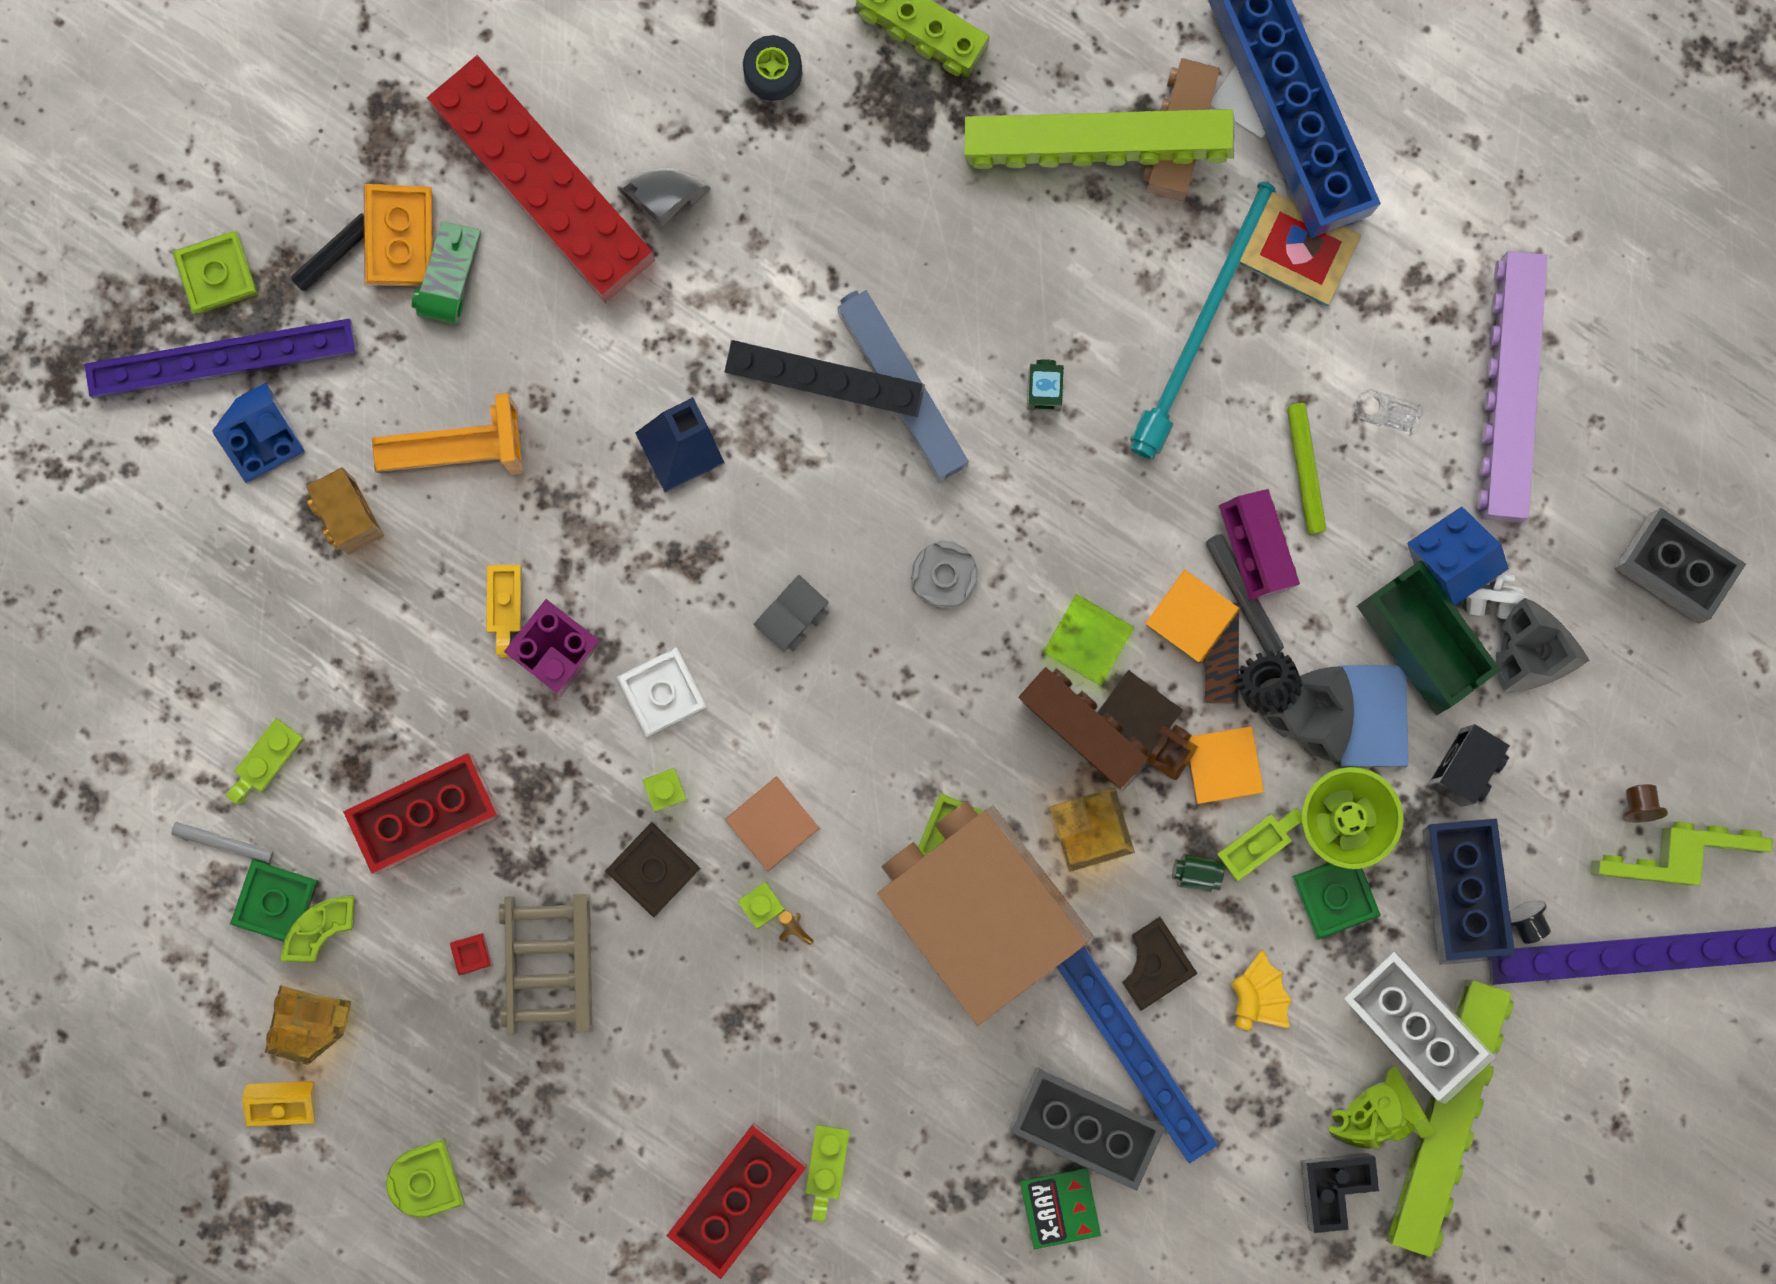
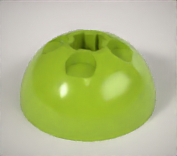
M1346 767L1327 773L1311 787L1303 803L1301 821L1306 840L1319 857L1337 867L1361 869L1382 861L1395 848L1402 833L1403 810L1397 793L1384 778L1367 769Z

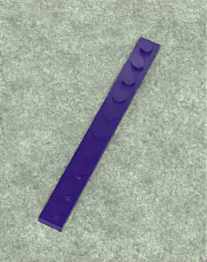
M1776 927L1514 948V956L1508 959L1489 961L1491 985L1773 962L1776 961Z

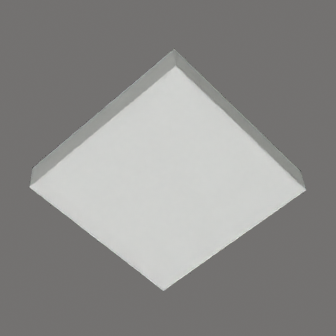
M677 647L617 677L647 738L708 708Z

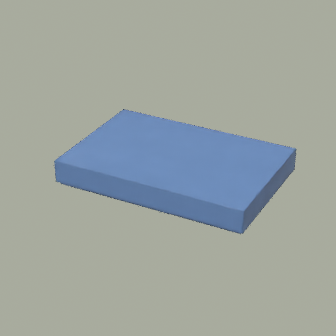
M1399 665L1337 666L1343 667L1347 674L1354 702L1352 732L1347 748L1339 761V767H1407L1406 674Z

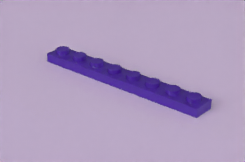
M349 318L85 363L84 366L89 397L94 399L357 354L352 320Z

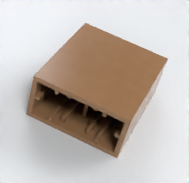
M966 801L935 825L945 838V841L924 856L916 844L912 842L881 866L892 882L877 894L975 1024L979 1026L1085 946L1093 934L996 807L992 805L978 815L970 803Z

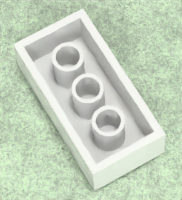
M1395 952L1344 998L1438 1102L1446 1104L1496 1058L1406 960Z

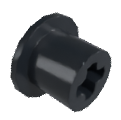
M1543 900L1529 901L1510 911L1511 925L1515 926L1524 944L1538 942L1547 937L1551 932L1543 914L1547 908Z

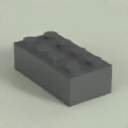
M1037 1067L1009 1131L1137 1191L1165 1127Z

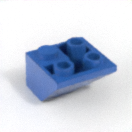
M267 383L237 397L212 430L215 438L245 483L305 452L284 410Z

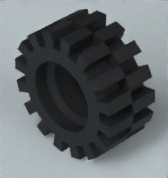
M1267 651V656L1265 657L1262 656V653L1256 654L1257 660L1253 661L1251 658L1246 660L1248 667L1243 665L1240 667L1239 671L1241 674H1237L1236 680L1242 698L1251 711L1256 713L1259 710L1261 715H1267V711L1270 710L1273 715L1278 714L1277 708L1282 707L1283 711L1289 709L1288 702L1293 705L1296 703L1295 695H1301L1302 690L1300 687H1303V683L1295 663L1289 655L1284 656L1283 652L1278 651L1275 656L1273 651ZM1280 678L1275 684L1260 688V685L1265 681Z

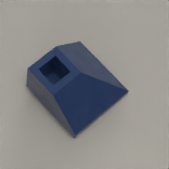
M693 397L662 412L635 432L665 493L725 464Z

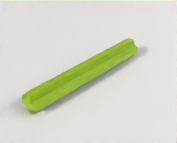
M1295 403L1289 405L1287 412L1307 532L1309 534H1319L1326 531V522L1307 408L1305 403Z

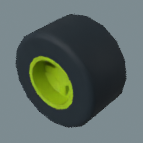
M776 35L763 36L752 42L745 51L742 62L745 82L750 91L759 98L769 101L783 100L793 94L800 85L803 74L801 55L796 46L788 39Z

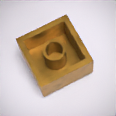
M343 467L306 486L310 496L305 498L313 514L315 516L318 515L320 520L324 521L325 526L321 527V530L328 543L333 545L336 550L341 549L349 555L384 537L354 477Z

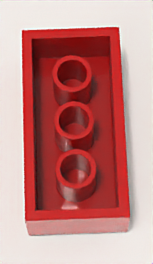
M466 753L343 811L371 874H380L501 817L474 755Z
M753 1122L666 1236L718 1278L722 1279L805 1171L807 1164Z

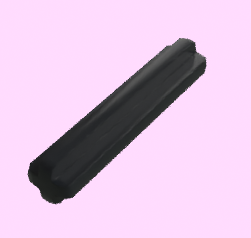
M361 213L291 276L292 281L300 290L304 291L364 237V214Z

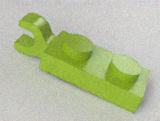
M275 718L234 770L242 778L231 787L226 797L235 804L241 805L254 787L263 793L305 739L281 720Z
M1294 808L1279 821L1270 814L1216 854L1236 882L1292 842L1287 832L1302 822L1301 812L1298 808Z
M816 1125L805 1194L815 1195L811 1220L825 1222L829 1198L839 1199L850 1133L848 1129Z

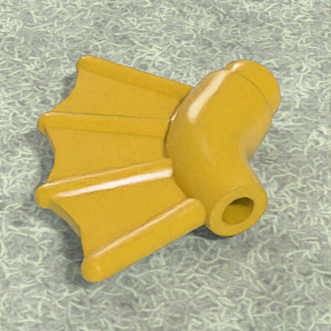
M1264 950L1259 951L1244 974L1238 976L1230 983L1237 995L1235 1011L1237 1019L1234 1025L1237 1029H1243L1246 1032L1252 1030L1253 1022H1261L1285 1029L1290 1027L1287 1010L1292 998L1289 997L1283 988V972L1277 970L1269 963Z

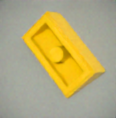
M313 1081L256 1083L245 1086L242 1104L246 1127L315 1124V1088Z

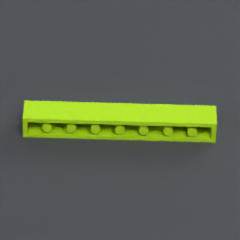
M1233 109L966 116L964 156L968 165H973L977 169H990L996 164H1006L1009 168H1023L1026 164L1036 163L1047 168L1057 167L1059 163H1072L1074 166L1086 167L1092 165V162H1106L1107 165L1121 166L1126 164V161H1139L1143 165H1155L1159 163V160H1173L1176 164H1189L1194 159H1206L1209 163H1223L1227 159L1234 158Z
M1465 980L1455 1014L1493 1054L1498 1053L1504 1037L1500 1033L1503 1021H1507L1510 1018L1513 1010V1001L1510 1000L1512 993L1474 980ZM1491 1062L1446 1104L1438 1102L1432 1094L1430 1095L1425 1115L1435 1134L1425 1138H1421L1419 1135L1417 1137L1386 1239L1390 1244L1431 1258L1434 1250L1438 1251L1440 1249L1444 1232L1440 1230L1444 1217L1448 1218L1450 1216L1454 1199L1450 1197L1454 1184L1458 1185L1463 1175L1464 1166L1460 1164L1464 1151L1468 1152L1473 1142L1474 1133L1470 1131L1474 1118L1478 1119L1483 1109L1484 1100L1480 1099L1484 1085L1488 1086L1493 1076L1494 1067L1490 1066Z

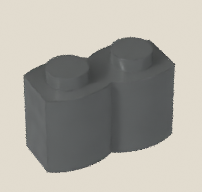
M798 575L753 625L783 653L788 648L794 652L806 639V636L803 634L805 629L811 623L817 627L829 614V611L826 609L829 601Z

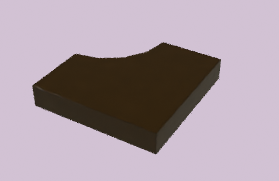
M1160 916L1131 935L1136 946V962L1131 973L1122 981V984L1140 1011L1198 974Z

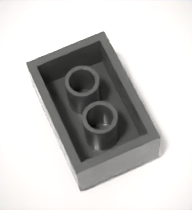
M1659 508L1648 515L1614 569L1700 624L1712 618L1746 563L1664 509Z

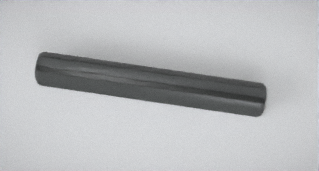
M1217 534L1206 541V546L1266 654L1267 651H1273L1274 654L1282 651L1284 645L1258 599L1249 600L1236 558L1223 535Z

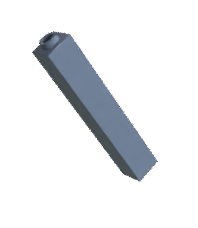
M865 290L860 294L858 291H853L840 300L842 304L838 306V314L872 372L922 383L868 291ZM924 388L918 417L901 413L897 414L937 481L941 483L968 467L969 460L926 388Z

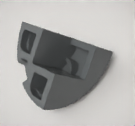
M672 168L645 170L629 177L617 186V189L640 212L644 209L661 227L686 203L693 207L711 189L698 177Z
M1527 598L1521 600L1513 608L1502 626L1501 631L1504 633L1501 651L1496 653V664L1501 669L1498 672V677L1504 692H1520L1546 685L1568 675L1590 661L1582 647L1565 626L1545 608Z
M1327 667L1300 676L1303 687H1300L1302 693L1300 696L1295 695L1297 701L1294 705L1290 702L1287 703L1289 709L1283 711L1282 707L1277 708L1278 714L1272 715L1271 711L1268 710L1267 715L1261 716L1282 737L1285 738L1289 735L1301 741L1304 745V751L1324 760L1339 763L1347 748L1352 732L1354 702L1351 685L1343 667Z

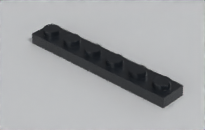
M731 340L724 371L725 373L914 417H918L925 384L735 340Z

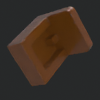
M1175 724L1171 729L1162 725L1159 731L1163 735L1148 758L1152 766L1177 781L1198 746L1189 741L1192 734Z

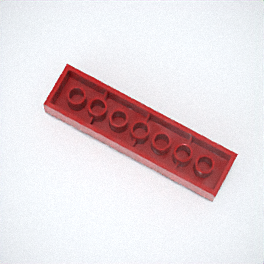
M478 55L426 97L437 115L604 303H607L655 261L652 250Z

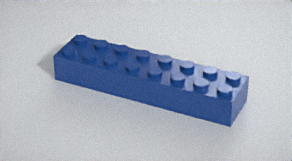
M1208 0L1310 237H1316L1371 216L1380 206L1381 202L1293 1Z

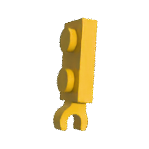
M487 565L486 632L496 633V655L499 658H511L504 651L512 642V633H519L522 629V566Z

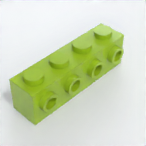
M856 0V11L859 12L858 15L861 19L871 25L878 23L887 29L886 32L890 37L899 42L904 40L915 46L914 49L918 54L927 59L932 57L943 63L942 66L946 71L955 76L961 74L968 78L989 45L990 35L932 0Z

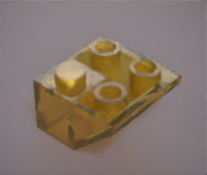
M1115 787L1047 808L1058 845L1069 872L1135 853Z
M280 985L278 995L274 1000L271 1026L266 1036L265 1053L309 1065L344 1035L352 1001L332 995Z

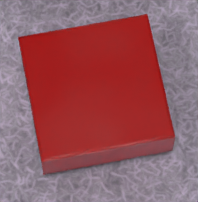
M484 933L450 942L458 976L493 966Z

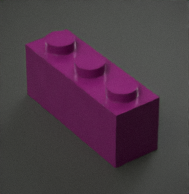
M1269 489L1240 495L1218 505L1250 601L1277 594L1300 585Z

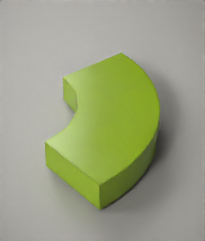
M343 895L332 897L306 910L288 931L282 945L280 961L315 963L320 947L328 938L338 932L352 930L355 896Z

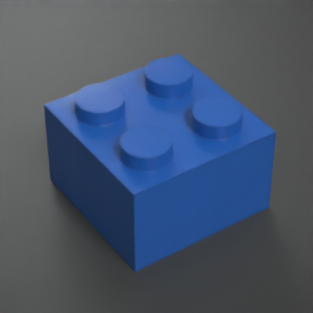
M1463 506L1407 543L1413 563L1416 564L1420 560L1423 562L1454 606L1509 569L1502 544Z

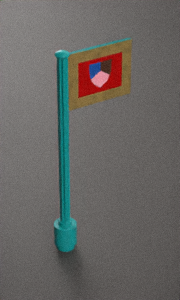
M1268 182L1258 183V192L1156 408L1153 407L1151 411L1144 410L1131 435L1130 441L1132 443L1129 449L1133 453L1149 460H1153L1156 454H1160L1173 427V423L1169 420V410L1239 263L1321 304L1329 306L1362 236L1361 234L1342 226L1311 238L1296 203L1277 194L1272 184Z

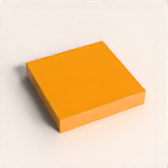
M1184 569L1145 624L1201 664L1240 611V608Z
M1252 726L1196 735L1190 738L1189 741L1198 746L1189 761L1196 804L1264 793Z

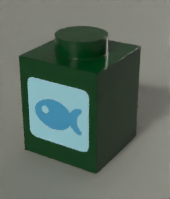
M1050 359L1036 360V364H1030L1028 370L1027 410H1061L1064 365H1056V361Z

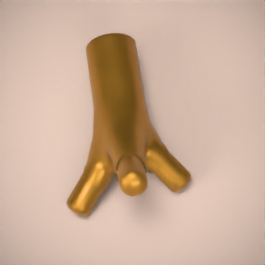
M783 911L779 915V920L784 926V931L779 936L780 941H785L789 935H796L808 945H811L813 939L801 928L799 924L801 915L799 913H795L793 916L789 911Z

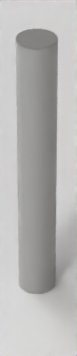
M179 822L174 823L171 832L172 835L270 864L274 853L262 847Z

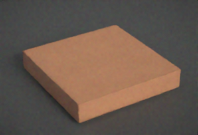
M777 776L725 818V821L767 871H770L820 829Z

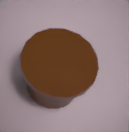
M1636 785L1626 790L1629 811L1623 814L1624 821L1631 823L1650 822L1662 819L1668 815V810L1660 807L1656 785Z

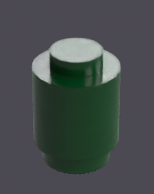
M1183 854L1181 860H1175L1172 879L1177 880L1178 887L1204 892L1219 891L1221 889L1224 878V864L1217 863L1216 859Z

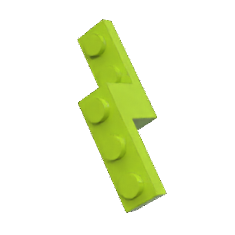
M1674 822L1673 827L1662 828L1659 867H1657V860L1637 859L1636 864L1623 863L1624 857L1603 855V860L1592 861L1591 875L1698 886L1701 885L1704 847L1769 853L1772 852L1773 839L1763 838L1762 831L1741 829V835L1728 834V827L1707 826V831L1694 830L1695 824Z

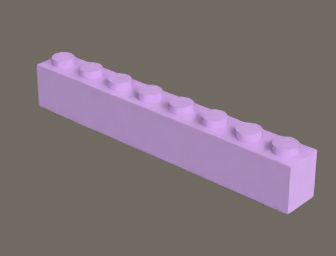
M1507 251L1501 258V261L1497 260L1495 265L1494 279L1499 281L1498 293H1494L1492 313H1497L1496 326L1491 327L1489 344L1494 346L1493 358L1489 359L1487 366V378L1492 380L1491 391H1487L1484 403L1485 411H1489L1488 424H1484L1482 431V443L1487 444L1486 457L1481 458L1479 469L1480 477H1484L1483 490H1479L1477 497V509L1482 510L1481 519L1522 523L1529 518L1548 255Z

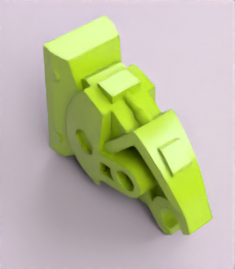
M1397 1066L1388 1071L1385 1082L1366 1089L1361 1093V1096L1354 1099L1348 1106L1347 1111H1333L1332 1117L1334 1121H1343L1344 1123L1338 1128L1331 1125L1328 1128L1329 1133L1335 1139L1357 1148L1380 1149L1382 1141H1399L1409 1137L1412 1131L1421 1138L1435 1134L1434 1129Z

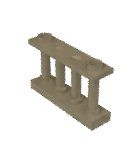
M573 894V902L558 906L515 907V897H504V904H499V923L505 924L506 1007H501V1027H507V1035H514L518 1033V1023L570 1022V1025H576V1033L593 1031L590 894ZM568 919V922H574V936H568L566 940L516 941V920ZM568 953L569 957L574 956V970H569V974L517 975L516 955ZM569 988V991H575V1005H570L569 1008L517 1010V989Z

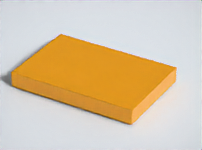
M364 184V285L421 287L432 254V187Z

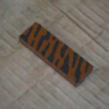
M1232 602L1234 605L1239 607V603ZM1239 612L1204 658L1203 703L1238 704L1239 689L1236 677L1239 674Z

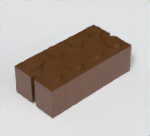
M1045 667L1018 698L1120 791L1124 792L1150 763L1149 758L1146 757L1149 752L1148 749L1134 736L1127 740L1121 734L1122 726L1108 713L1104 717L1100 716L1095 711L1098 707L1097 703L1081 690L1077 695L1072 691L1070 687L1073 683L1058 668L1051 672Z

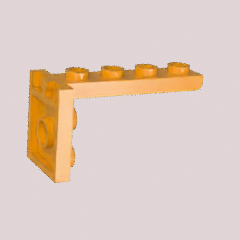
M509 393L496 394L495 405H490L492 425L372 438L375 472L499 460V463L503 464L511 475L524 474L520 448L522 447L521 434L519 433L517 417L518 407Z

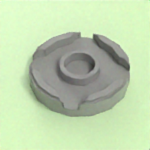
M940 541L929 545L919 552L912 565L911 580L915 592L922 601L935 608L949 609L961 605L970 598L977 585L978 569L975 560L966 548L955 542Z

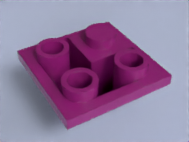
M545 599L505 649L504 653L559 696H562L583 670L600 640L549 600Z

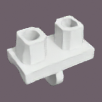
M1502 573L1490 583L1465 598V611L1470 615L1484 616L1487 600L1498 601L1496 616L1506 619L1524 598L1528 599V595L1523 593V588L1502 585H1513L1515 581V575Z

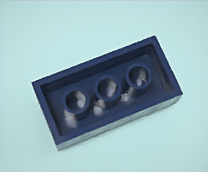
M1497 818L1429 824L1422 832L1439 965L1503 960L1514 956L1515 949Z

